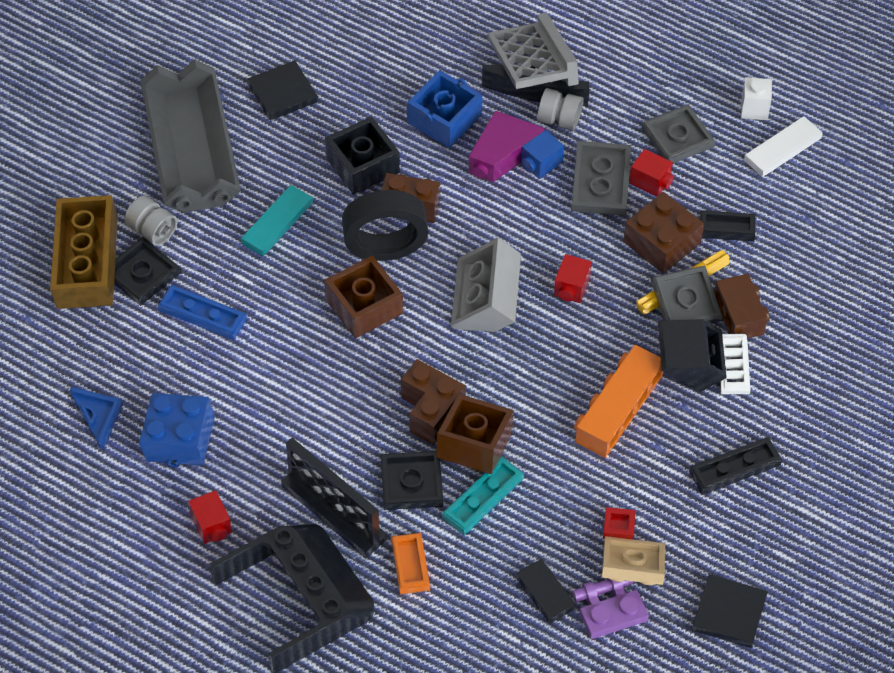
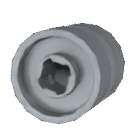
M546 88L539 105L537 121L549 125L558 121L560 128L575 131L583 107V97L567 94L563 98L561 92Z
M146 195L140 196L133 201L126 211L124 218L127 226L142 234L146 240L155 246H160L168 241L176 230L178 223L175 215L166 209H162L157 202Z

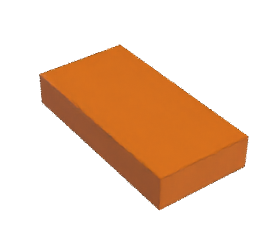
M421 533L391 536L400 594L430 591Z

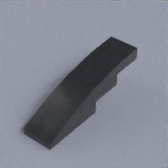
M482 65L483 87L534 102H541L545 89L549 88L561 92L563 98L567 94L583 97V106L588 107L589 81H579L577 85L568 86L566 81L557 80L516 89L503 65Z

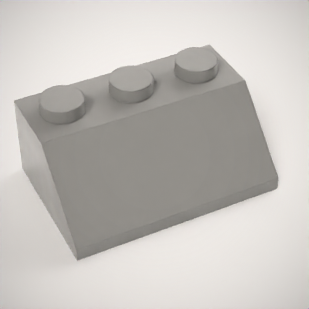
M496 238L458 258L451 319L452 328L496 332L515 323L521 262L520 252L500 238Z

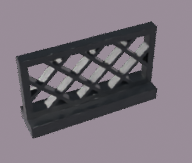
M292 437L286 442L289 474L281 480L282 487L364 558H368L387 540V533L379 527V510Z

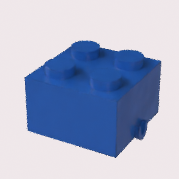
M439 70L407 102V123L446 147L451 148L482 116L483 95L468 87L464 79L459 78L456 80Z
M151 394L139 441L147 462L168 463L169 466L174 468L179 467L180 464L204 465L215 418L209 397Z

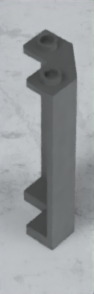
M196 59L178 74L156 65L140 82L163 202L165 205L182 212L224 206L241 189L215 68Z

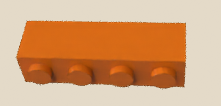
M634 345L629 353L625 352L618 362L616 372L614 374L609 373L602 392L600 394L596 393L592 397L588 412L578 417L574 425L576 430L575 443L606 458L663 376L660 363L661 357L637 345Z

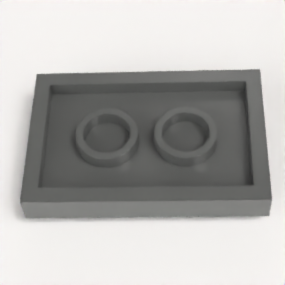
M577 141L571 211L626 216L631 145Z

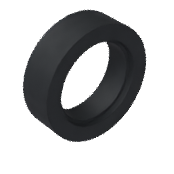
M381 190L365 194L352 201L345 208L342 215L345 245L351 253L363 259L372 255L377 261L405 257L418 250L428 237V225L423 203L416 196L404 191ZM385 217L402 218L410 222L406 227L388 234H371L360 230L368 222Z

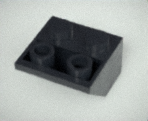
M704 319L662 320L658 322L660 363L663 372L700 392L727 378L721 329Z

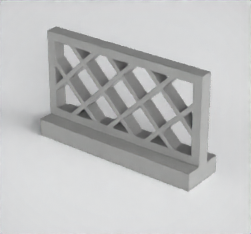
M547 12L537 14L538 23L488 33V40L516 89L562 79L566 81L568 86L579 84L577 60ZM533 45H537V46H541V47H540V48H536V47H532V46H533ZM508 50H510V51H515V53L513 54V53H509V52H507V51H508ZM540 57H543V58H548V59H547V60H542V59H539V58H540ZM514 63H521L522 65H514ZM531 66H535V67H539V68H538V69H533V68H530V67H531Z

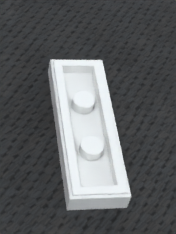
M803 116L745 154L744 161L761 177H764L821 139L822 132Z

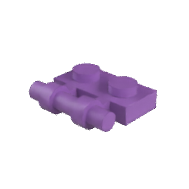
M608 578L595 584L592 581L582 584V588L572 591L575 602L587 600L588 606L580 608L579 614L590 639L648 621L649 615L638 591L634 590L625 593L623 589L625 586L632 585L633 581L624 580L617 582ZM612 591L614 597L603 601L599 600L598 595Z

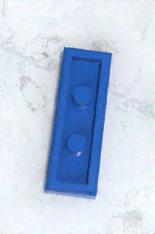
M172 284L158 304L159 311L232 340L236 338L247 320V314Z

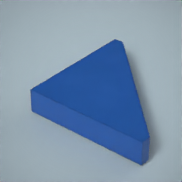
M71 387L70 393L97 444L100 448L104 449L123 406L122 399Z

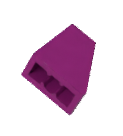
M495 111L469 155L468 173L480 179H486L491 182L496 181L521 163L522 146L545 131V128Z

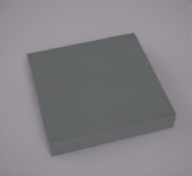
M689 104L642 122L641 129L661 157L673 162V164L715 146L714 138Z
M705 265L655 276L651 279L664 320L704 319L709 323L721 320L722 314Z

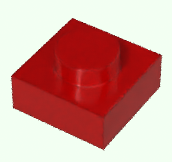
M606 507L603 539H605V536L633 539L636 510Z

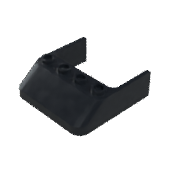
M317 524L279 526L210 563L212 582L216 586L275 554L319 619L316 627L269 652L270 670L272 673L285 669L371 620L374 615L372 597L325 530Z

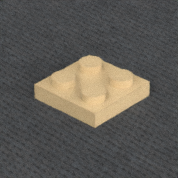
M605 536L602 578H609L617 582L626 580L640 582L644 585H663L665 577V543Z

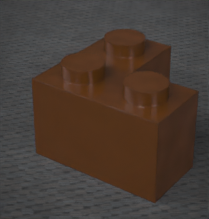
M418 359L401 378V399L415 406L409 413L410 433L435 445L437 443V433L458 394L466 396V385Z

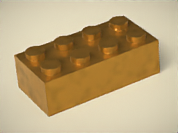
M112 195L56 199L50 290L57 309L113 305L118 214Z

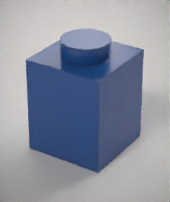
M547 130L522 146L521 164L527 172L533 173L538 179H541L563 163L564 145Z

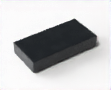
M700 210V220L704 223L702 238L754 242L756 214Z
M542 559L516 573V579L549 624L575 610L576 604Z

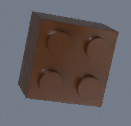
M662 192L625 222L623 242L664 274L701 244L704 223L665 192Z
M373 255L324 280L325 300L355 339L403 314V293Z
M458 394L437 433L436 458L492 474L512 435L514 410Z

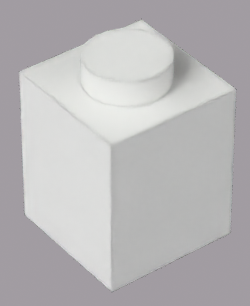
M745 77L741 99V118L768 120L772 100V79Z

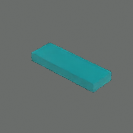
M290 185L243 235L241 244L264 257L313 204V197Z
M501 457L493 473H484L442 513V518L465 536L524 479V473Z

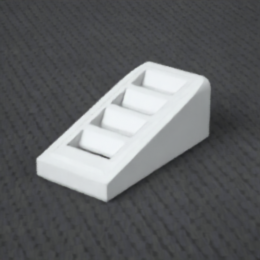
M722 334L726 369H741V371H726L727 378L720 381L721 394H750L747 335ZM726 357H740V359H726ZM727 379H742V382H727Z

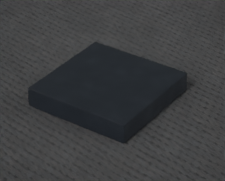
M295 60L247 78L250 89L270 121L318 102L316 92Z
M142 237L115 259L114 284L141 306L180 275L182 271L180 266Z
M437 451L380 454L384 510L443 507L440 459L436 458Z
M709 574L692 631L752 648L768 591Z

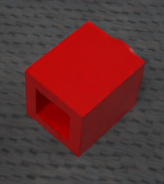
M644 149L631 166L629 184L657 197L663 189L667 190L674 179V175L671 174L673 162Z
M565 254L555 278L554 296L565 301L581 304L591 277L592 261Z
M216 490L188 501L190 516L204 545L212 541H221L232 533L230 517Z

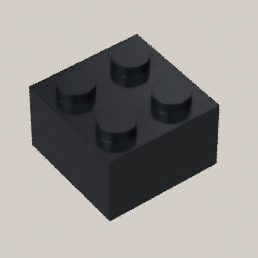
M372 116L325 137L326 159L353 195L385 180L386 173H400V152Z

